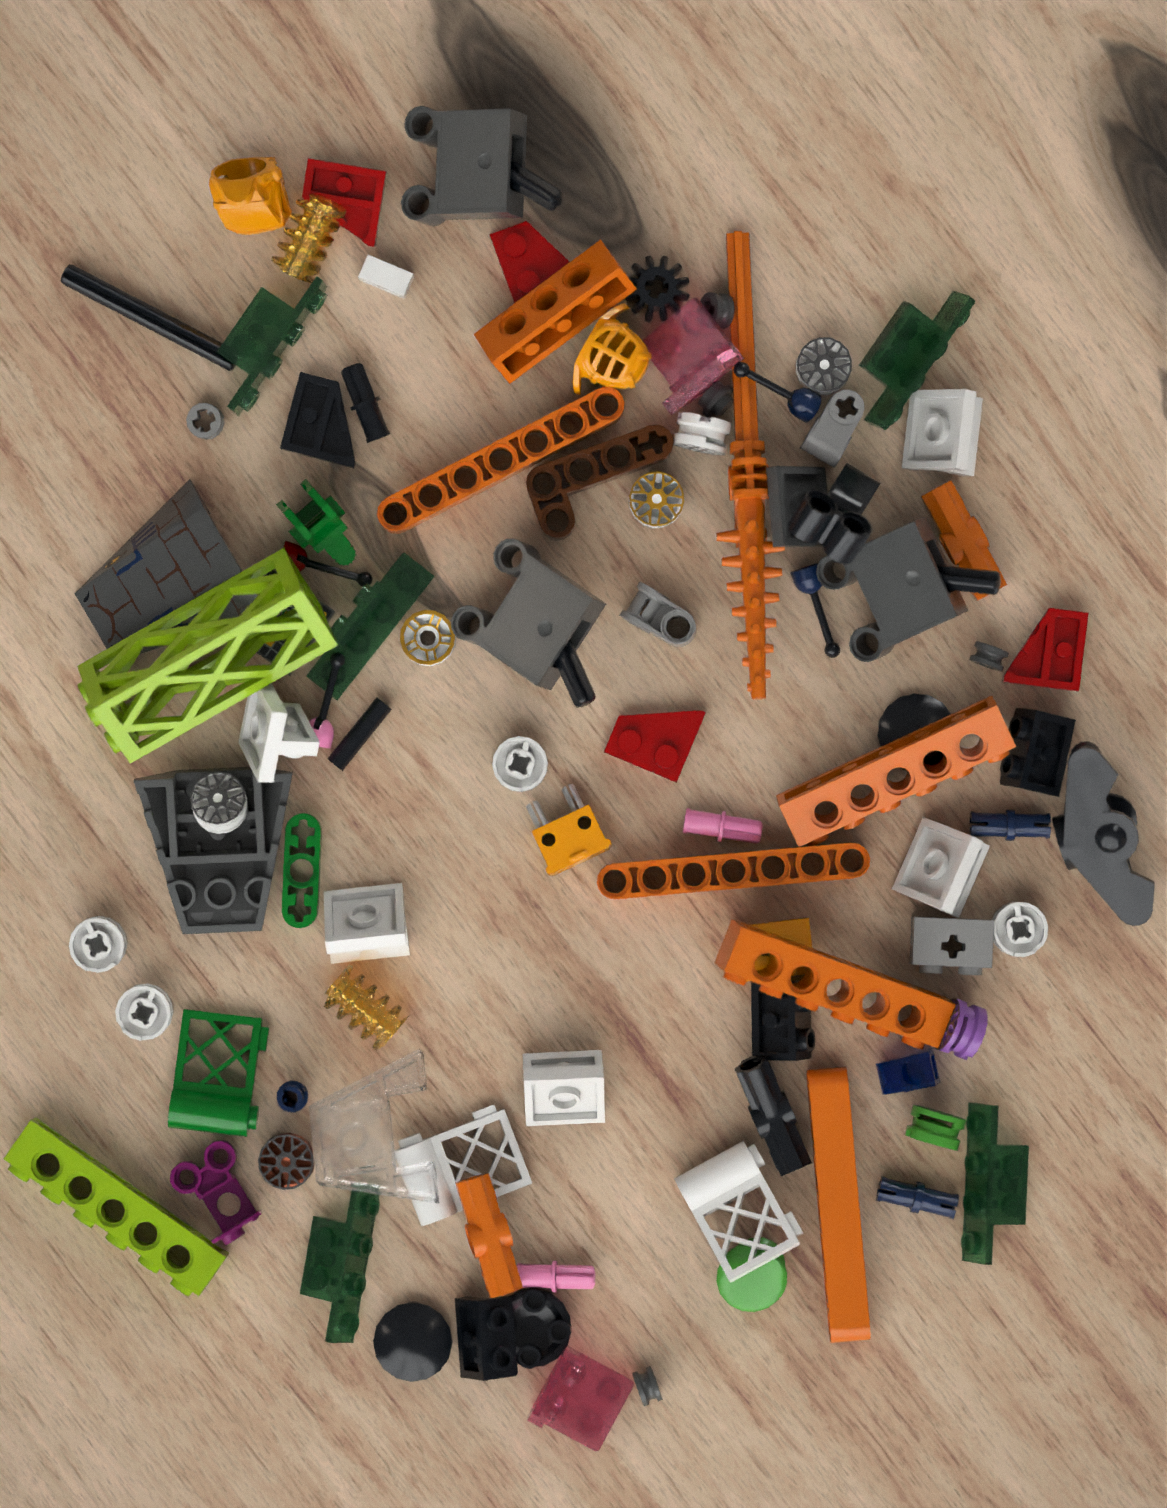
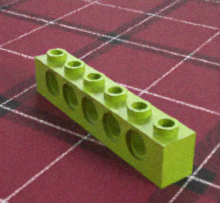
M36 1117L30 1120L4 1157V1160L11 1164L8 1170L13 1175L25 1182H28L31 1178L43 1187L40 1192L46 1198L57 1205H60L62 1201L75 1209L73 1216L90 1228L96 1224L108 1232L105 1238L110 1243L123 1251L127 1247L131 1248L140 1255L138 1258L140 1264L156 1274L159 1270L165 1272L173 1278L170 1284L186 1296H190L192 1292L200 1296L230 1254L216 1243L213 1244L206 1236ZM45 1153L53 1154L59 1160L60 1167L54 1175L45 1173L40 1167V1159ZM83 1176L90 1180L92 1192L89 1197H80L74 1193L72 1183L75 1177ZM116 1199L123 1204L125 1214L122 1219L113 1220L106 1215L105 1204L107 1200ZM149 1222L156 1227L157 1238L154 1242L146 1243L140 1240L137 1235V1227L140 1223ZM174 1245L186 1247L190 1254L189 1263L182 1266L174 1264L169 1256L170 1248Z

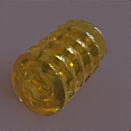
M310 193L311 197L309 200H296V204L304 210V213H291L289 216L298 225L297 229L285 227L283 230L292 239L291 242L279 241L277 244L286 253L285 256H272L271 261L284 273L304 282L315 283L312 276L318 275L322 269L317 261H324L328 255L323 247H329L333 244L334 239L330 233L337 232L340 228V224L335 218H343L346 210L324 196Z
M349 964L325 992L328 996L324 1008L328 1010L337 1004L340 1005L336 1018L341 1020L348 1015H352L348 1028L353 1030L363 1025L364 1028L360 1038L366 1040L375 1035L376 1039L372 1048L378 1050L386 1045L409 1016L402 1020L398 1019L402 1009L399 1004L387 1010L386 1007L390 998L387 994L375 1000L374 996L378 988L375 984L363 990L362 985L365 980L363 974L350 979L353 966Z

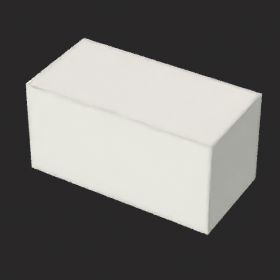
M367 255L358 278L362 282L405 299L414 274Z

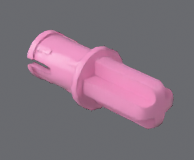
M687 808L683 833L717 837L718 842H721L722 838L757 844L761 840L763 825L758 820L727 816L726 811H722V814H715Z
M552 1261V1265L517 1263L523 1288H551L552 1292L556 1293L557 1289H592L595 1285V1268L591 1265H558L557 1261Z

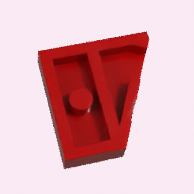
M308 158L302 198L328 215L330 219L354 234L363 243L375 247L387 171Z
M527 221L490 234L514 303L570 262Z
M1048 608L1003 675L1002 682L1078 692L1089 613Z
M695 710L621 715L617 719L604 753L677 783L706 712Z

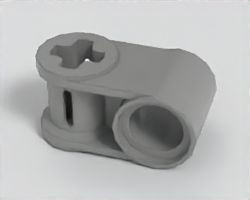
M849 389L835 393L829 399L820 417H817L800 449L835 468L863 415L864 401L857 392ZM850 398L853 401L851 408L855 410L854 416L848 414L841 418L838 416L840 409L835 405L836 401L843 402Z
M639 582L637 585L638 593L627 611L622 610L619 616L674 647L688 645L696 634V624L693 616L672 603L663 594ZM650 600L642 615H639L643 607L645 606L646 602ZM683 618L689 623L690 629L685 637L676 639L668 634L667 626L672 619Z

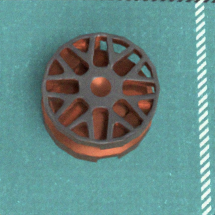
M290 1132L280 1133L269 1139L261 1149L258 1159L259 1171L264 1180L272 1187L282 1190L295 1189L304 1184L313 1173L316 1163L314 1150L310 1142L304 1137Z

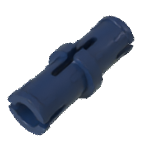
M1007 809L1005 813L970 812L971 824H986V826L971 825L969 827L971 836L1005 837L1006 841H1014L1015 837H1042L1050 839L1051 827L1034 826L1049 825L1051 823L1050 813L1015 814V810Z
M298 1081L285 1082L277 1091L279 1107L286 1112L293 1113L302 1110L308 1102L309 1094L307 1088ZM288 1091L296 1093L298 1097L297 1102H293L288 1098Z
M881 1176L879 1182L880 1189L878 1188L876 1201L909 1207L912 1213L918 1214L921 1210L954 1219L959 1194L925 1188V1183L916 1182V1185Z

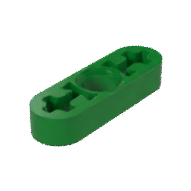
M305 813L294 815L289 819L285 828L282 916L287 924L295 928H304L311 925L316 920L319 911L322 827L317 818ZM301 820H307L308 827L315 830L314 836H308L306 840V848L315 847L314 856L307 853L291 855V846L300 848V837L293 835L292 830L293 827L300 826ZM298 859H305L313 866V875L306 882H297L291 876V866ZM290 885L300 889L313 887V895L304 893V905L311 907V914L304 915L303 922L296 921V915L289 913V907L297 904L298 894H289Z

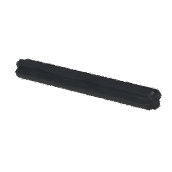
M72 264L65 268L60 281L63 285L228 371H232L240 359V353L237 350Z

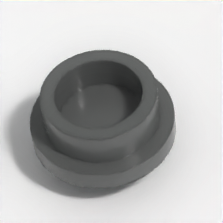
M720 381L715 382L698 402V405L704 409L702 414L706 417H711L713 414L717 417L722 416L733 404V398L731 397L733 387L729 384L724 386Z

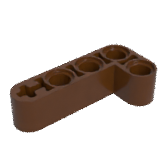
M650 425L533 468L527 476L526 486L544 535L549 539L558 541L569 537L574 531L575 516L568 496L665 461L670 456L674 444L670 431L661 425ZM655 434L658 440L665 439L666 443L662 445L661 453L656 454L654 449H647L641 452V457L644 460L636 461V451L631 441L637 440L639 448L649 443L650 435ZM616 447L624 448L630 456L627 465L621 468L613 467L607 461V454ZM577 461L589 463L593 470L591 477L586 481H577L572 478L570 467L573 463ZM541 474L550 475L556 484L554 490L546 495L538 494L532 486L534 479ZM554 511L563 512L569 518L567 528L561 532H554L546 525L548 515Z

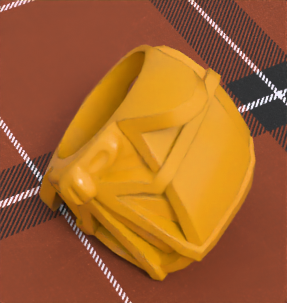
M275 157L231 159L216 166L211 171L209 187L214 200L213 207L217 210L226 229L243 235L259 234L284 227L289 216H292L282 170L276 166ZM221 175H224V176H225V177L222 178V179L218 178V177L221 176Z
M627 304L617 305L605 313L598 320L587 338L574 365L573 389L575 394L581 395V379L583 377L589 379L594 385L600 384L617 389L636 388L635 385L645 375L650 359H652V354L649 353L648 347L639 335L629 328V324L621 323L617 320L618 315L630 308Z

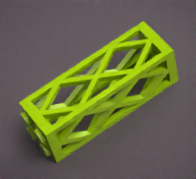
M282 548L78 665L82 682L78 683L77 686L88 703L85 705V710L96 727L101 724L107 730L104 736L111 749L115 753L122 751L131 764L336 647L338 644L319 600L285 548ZM275 568H276V571H277V573H278V574L263 576V575L267 574L268 572L274 570ZM259 594L239 617L218 620L233 596ZM291 605L294 606V609L276 618L280 611ZM197 614L195 618L187 626L172 628L177 624L183 622L184 620L190 618L191 616ZM313 637H314L315 640H316V642H314L313 644H311V645H309V646H307V647L305 648V646H306V645L313 639ZM287 639L271 664L245 666L264 643ZM228 642L224 649L187 669L194 660ZM169 645L148 669L128 672L143 647ZM108 665L103 671L100 672L99 669ZM243 683L216 698L227 685ZM196 691L181 716L155 717L175 694ZM137 694L133 701L125 704L124 701ZM153 734L152 736L139 742V736Z

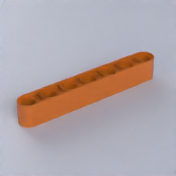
M598 388L388 496L380 503L377 510L380 524L390 533L400 534L614 425L621 419L624 412L623 396L614 388ZM604 396L615 399L618 404L616 413L608 417L600 415L595 408L597 400ZM569 414L580 417L583 422L582 429L573 435L563 432L560 427L562 418ZM534 432L545 435L548 440L546 448L538 453L529 451L525 446V440L528 435ZM499 450L508 452L513 459L511 466L507 470H495L490 465V458L493 453ZM468 468L477 474V482L473 487L462 489L456 485L455 476L461 469ZM433 486L442 492V499L438 505L426 507L420 502V494L426 487ZM391 505H401L406 509L407 516L403 523L391 525L386 522L385 512Z
M839 843L612 863L600 870L597 875V885L599 891L607 898L625 899L853 879L861 877L867 872L870 866V856L868 851L858 843ZM848 849H855L862 858L860 868L853 872L844 870L840 862L842 854ZM810 852L818 854L823 862L820 872L812 876L804 873L801 868L803 856ZM769 856H776L783 863L781 875L774 879L765 877L761 870L763 860ZM736 859L743 865L744 874L737 882H728L722 875V867L728 860ZM698 863L703 867L705 875L699 885L690 886L684 882L682 871L687 864ZM658 866L664 871L665 882L660 888L649 889L644 885L642 877L648 867ZM619 870L625 875L626 885L620 892L612 893L605 889L603 877L608 871Z
M835 1067L806 1070L830 1342L870 1340L869 1308L847 1068Z

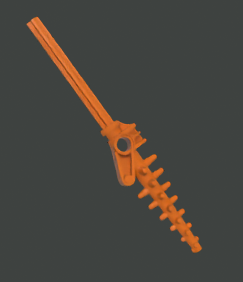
M734 231V233H726L728 294L732 297L735 309L734 317L730 324L735 442L729 444L730 455H733L734 459L728 465L729 500L734 501L735 530L716 533L717 541L735 543L736 548H739V555L724 557L721 560L722 566L741 569V580L727 583V591L743 593L744 606L732 608V616L745 617L746 631L737 633V641L747 642L748 657L742 658V666L749 667L750 683H747V691L751 692V699L760 700L766 699V678H771V670L766 669V654L774 652L773 644L766 643V629L776 627V619L766 618L765 604L779 602V593L765 592V579L782 576V568L765 566V554L785 551V547H773V542L767 541L765 500L769 499L766 468L769 466L767 459L762 457V454L765 453V442L759 440L756 382L746 376L742 378L737 377L734 373V366L738 362L747 363L749 369L756 373L749 232Z

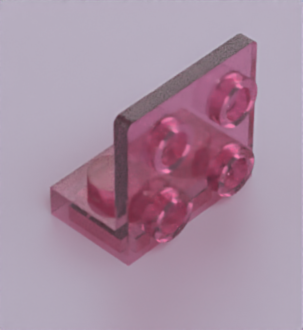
M698 298L689 300L643 340L648 347L649 353L652 354V359L650 360L671 385L669 389L673 394L662 402L671 415L691 404L715 382L732 370L736 364L744 360V357Z
M565 1345L529 1411L527 1421L540 1428L545 1424L594 1451H599L628 1398L634 1382L576 1349Z

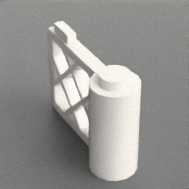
M493 1104L472 1112L474 1120L426 1139H422L421 1134L417 1133L398 1141L400 1148L393 1152L421 1226L437 1222L463 1210L455 1183L460 1181L464 1171L475 1176L482 1174L466 1167L475 1145L496 1154L488 1171L491 1182L500 1186L494 1189L496 1197L532 1184L505 1109L497 1111ZM497 1120L500 1121L504 1132V1137L498 1150L478 1141L484 1125ZM477 1128L473 1139L463 1134ZM456 1136L470 1142L461 1164L446 1157L441 1142ZM507 1143L509 1145L512 1156L503 1153ZM501 1157L515 1162L521 1179L504 1184L492 1178ZM449 1164L459 1168L455 1178Z
M744 1141L674 1178L730 1283L799 1246L800 1243L797 1237L803 1234L792 1211L784 1215L759 1168L764 1166L765 1162L755 1144L747 1147ZM760 1187L766 1197L762 1214L741 1209L745 1194ZM737 1199L735 1207L727 1205ZM770 1206L777 1219L768 1217ZM718 1209L733 1213L727 1234L711 1230L704 1217ZM739 1215L759 1220L754 1241L733 1236ZM765 1223L781 1226L788 1240L775 1247L760 1244ZM715 1237L725 1240L722 1249ZM730 1242L752 1247L748 1261L732 1270L726 1259ZM757 1249L766 1251L760 1254L759 1256L755 1257Z

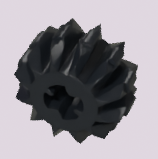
M646 256L645 264L647 270H644L637 263L632 265L631 269L639 279L629 278L637 290L624 300H639L633 305L631 312L636 315L643 308H646L645 322L650 323L653 319V312L659 311V318L664 323L668 321L666 308H669L676 315H679L682 311L680 305L674 299L682 302L689 300L688 293L677 290L689 285V278L681 277L675 279L682 270V266L677 263L668 271L666 269L668 265L667 256H662L660 259V267H654L652 256ZM655 280L663 282L662 289H668L667 293H660L658 298L650 296L651 290H645L646 285L653 286Z

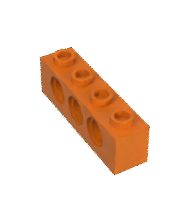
M600 239L475 332L474 336L491 363L510 384L636 291L637 288Z

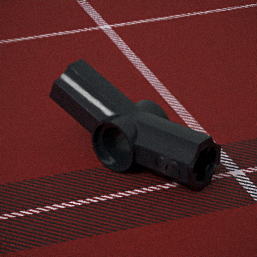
M752 1056L741 1061L739 1066L734 1068L750 1104L747 1107L761 1139H765L770 1150L769 1153L780 1176L811 1164V1159L795 1125L798 1123L784 1090L781 1091L778 1086L776 1076L766 1056Z

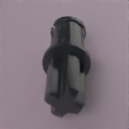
M356 363L341 370L354 405L350 407L351 411L356 410L367 443L390 435V431L387 429L377 403L380 397H375L363 365Z

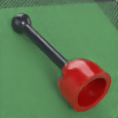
M285 540L283 548H285L300 572L305 567L357 581L361 587H368L373 581L371 574L368 572L358 574L309 560L305 549L296 543Z

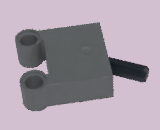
M418 106L409 111L406 116L404 125L407 135L417 142L437 148L435 190L422 185H415L407 189L402 196V211L409 219L426 225L437 226L445 220L523 218L524 195L549 211H554L557 206L561 205L563 201L562 190L525 168L527 115L511 108L436 111L429 107ZM432 120V129L426 134V125ZM427 198H429V207L426 210V212L423 213V203Z
M926 517L912 521L864 544L851 564H843L846 571L844 579H840L835 575L833 570L835 561L828 556L823 557L819 561L816 570L819 582L827 589H840L858 580L876 620L875 623L858 628L850 637L849 647L851 653L855 658L863 662H870L884 657L892 651L894 645L968 612L969 610L960 591L996 595L1001 586L1000 573L997 571L948 566ZM868 632L875 635L878 639L877 651H873L867 646L866 636Z
M514 538L501 541L494 551V563L501 572L517 577L516 582L494 615L471 605L458 608L451 619L453 633L459 639L479 645L538 687L552 690L561 676L576 707L589 705L596 699V694L576 651L601 614L606 603L542 560L535 547ZM521 550V563L513 568L512 558L517 551ZM478 616L480 620L479 628L474 634H471V621Z

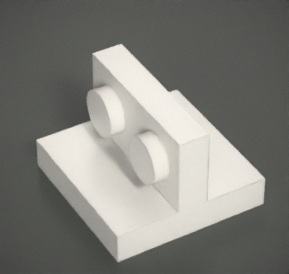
M967 389L911 390L902 468L909 470H935L960 476H974L983 398L976 397V391Z
M272 683L247 697L238 743L257 782L273 783L279 755L294 759L301 758L302 756H317L320 741L300 703H282Z
M923 817L892 890L959 918L990 845L983 843L982 840Z
M402 883L324 891L325 944L327 954H330L331 964L410 955Z
M602 1050L523 1054L526 1126L605 1123Z

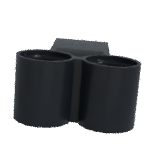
M846 463L828 493L819 490H809L805 494L789 521V530L796 538L803 542H820L823 544L824 552L833 561L840 564H851L872 532L871 524L861 514L880 483Z

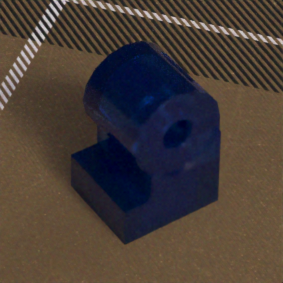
M933 1048L876 1063L882 1095L933 1087L940 1083Z

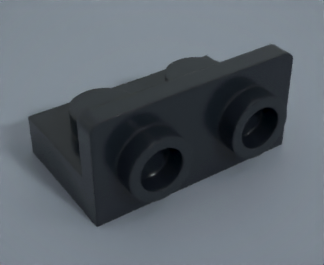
M1016 708L1014 717L1009 724V732L1016 747L1009 750L1010 754L1001 761L1000 785L1059 797L1076 720L1038 710Z
M791 980V983H797L801 980ZM751 981L752 1056L765 1055L767 1060L775 1061L811 1059V1052L815 1047V1033L811 1028L812 1010L797 1005L795 1003L796 997L783 993L782 998L779 999L765 994L759 990L760 984Z
M469 1296L455 1298L460 1377L486 1381L516 1376L518 1374L512 1298L508 1296L488 1299Z

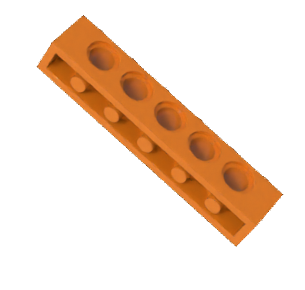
M990 696L776 795L798 847L805 844L815 846L828 839L829 833L842 827L845 830L852 829L862 824L866 816L876 811L886 813L897 808L901 804L902 799L913 794L916 796L926 795L937 788V783L950 777L953 780H957L969 775L974 770L973 767L985 761L994 763L1004 759L1010 754L1009 750L1015 748L1016 745L993 696ZM976 734L980 737L979 742L973 748L965 749L960 747V741L965 735ZM940 751L943 753V758L936 765H927L923 763L927 753ZM901 767L907 770V775L899 782H892L887 779L888 773L894 768ZM866 784L871 787L870 793L864 798L858 799L851 796V791L857 785ZM831 801L835 804V808L827 815H819L815 812V808L820 802Z
M731 919L714 962L725 972L723 977L731 982L743 986L746 985L747 980L760 984L759 990L765 994L779 999L782 998L783 993L796 997L795 1003L801 1007L816 1012L819 1006L832 1010L830 1016L848 1024H853L854 1019L866 1022V1029L885 1037H888L890 1031L903 1036L901 1039L903 1043L921 1050L924 1049L925 1044L939 1048L956 1006L955 1003L941 994ZM764 953H769L770 961L764 969L755 970L756 959ZM800 966H805L806 972L803 979L797 983H791L792 972ZM840 979L841 987L839 991L834 995L827 996L828 985L833 980ZM871 992H876L875 1003L871 1007L863 1009L862 1002L864 997ZM911 1005L910 1016L906 1020L898 1021V1013L901 1008Z

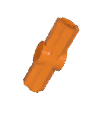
M950 480L922 495L921 499L940 532L938 537L942 547L953 565L963 568L997 571L1001 577L1000 588L1006 586L1007 583L988 549L990 545L977 519L974 516H970L963 499L952 481ZM972 593L976 601L989 595L981 593Z
M484 1173L456 1182L455 1185L467 1221L465 1231L474 1258H478L486 1291L490 1298L515 1292L522 1289L523 1286L511 1249L514 1245L508 1222L504 1213H500L489 1173Z

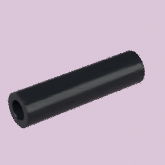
M376 697L327 759L343 771L392 709Z

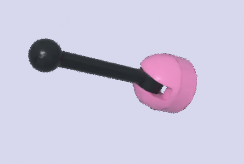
M339 652L333 653L330 656L332 667L319 716L309 720L320 741L319 747L331 748L334 738V729L326 718L339 668L345 664V657Z

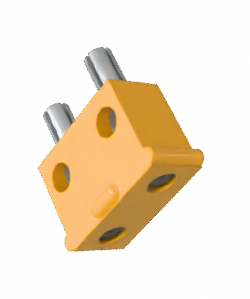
M569 784L568 786L579 809H576L565 786L562 792L572 812L548 823L539 802L533 801L543 823V826H541L531 804L529 803L526 806L536 828L532 833L548 865L546 872L549 876H555L610 850L612 847L610 839H605L590 805H583L574 784ZM582 819L591 820V826L588 829H581L579 827V822ZM548 835L555 837V843L552 846H545L543 844L544 838Z

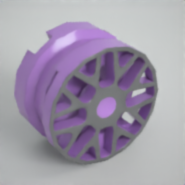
M952 998L950 1000L956 1006L940 1046L935 1049L945 1053L953 1051L955 1056L967 1060L968 1057L972 1058L983 1041L988 1023V1014L986 1009L976 1005L968 1007L967 1002Z

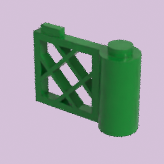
M183 1009L174 1084L169 1105L168 1128L244 1137L248 1136L249 1129H257L259 1106H252L258 1051L266 1052L269 1027H262V1018ZM191 1019L208 1021L217 1032L199 1048L189 1036ZM214 1022L229 1024L220 1030ZM236 1025L253 1026L251 1042L239 1052L235 1050L224 1036ZM221 1037L234 1056L215 1070L202 1051ZM189 1042L195 1051L186 1057ZM250 1050L247 1065L241 1056ZM199 1055L212 1073L199 1083L183 1081L185 1065ZM237 1059L247 1071L245 1088L230 1087L219 1075ZM216 1077L221 1085L207 1083Z

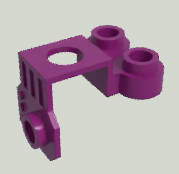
M225 1140L214 1141L206 1148L204 1152L206 1166L200 1168L191 1161H183L177 1164L171 1171L170 1182L177 1192L182 1194L195 1192L198 1199L204 1201L222 1230V1233L211 1241L214 1244L222 1240L226 1246L244 1235L245 1231L242 1226L250 1221L257 1220L263 1212L261 1209L256 1211L235 1175L231 1173L230 1169L236 1162L237 1153L234 1146ZM219 1148L226 1150L228 1160L225 1163H218L214 1159L215 1150ZM185 1169L191 1170L194 1173L195 1179L191 1184H185L180 1179V1174ZM233 1193L240 1199L241 1206L235 1215L226 1216L219 1211L217 1202L222 1194Z

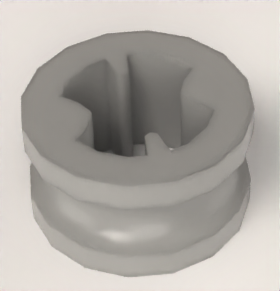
M199 403L193 406L186 418L187 427L190 432L202 439H213L221 433L224 427L223 414L217 407L208 403ZM207 410L209 416L212 414L215 416V421L210 423L211 430L208 432H203L204 428L199 427L197 429L195 426V421L201 419L200 412Z

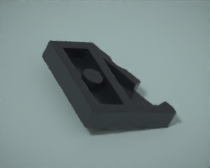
M300 372L280 446L281 450L355 468L356 462L339 382Z

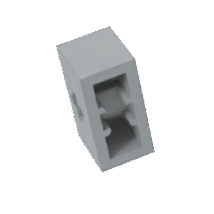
M912 916L910 964L919 965V973L942 974L943 966L958 967V974L982 975V968H992L994 920ZM950 935H954L956 942L962 943L961 950H955L953 957H949L948 951L941 949V942H948Z

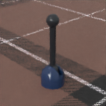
M738 362L735 364L734 373L737 377L742 378L746 376L788 399V409L796 418L809 422L818 412L822 397L817 392L808 388H800L790 392L751 371L747 363Z
M818 563L790 572L797 589L811 596L826 642L825 654L830 658L837 657L840 653V647L833 641L817 592L822 587L816 574Z

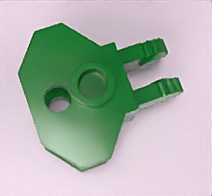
M305 479L300 485L313 499L296 515L283 500L276 504L294 525L288 532L303 549L309 544L318 554L325 549L336 563L349 566L357 555L355 554L354 546L342 534L348 529L340 519L345 514L344 510L331 495L324 500Z

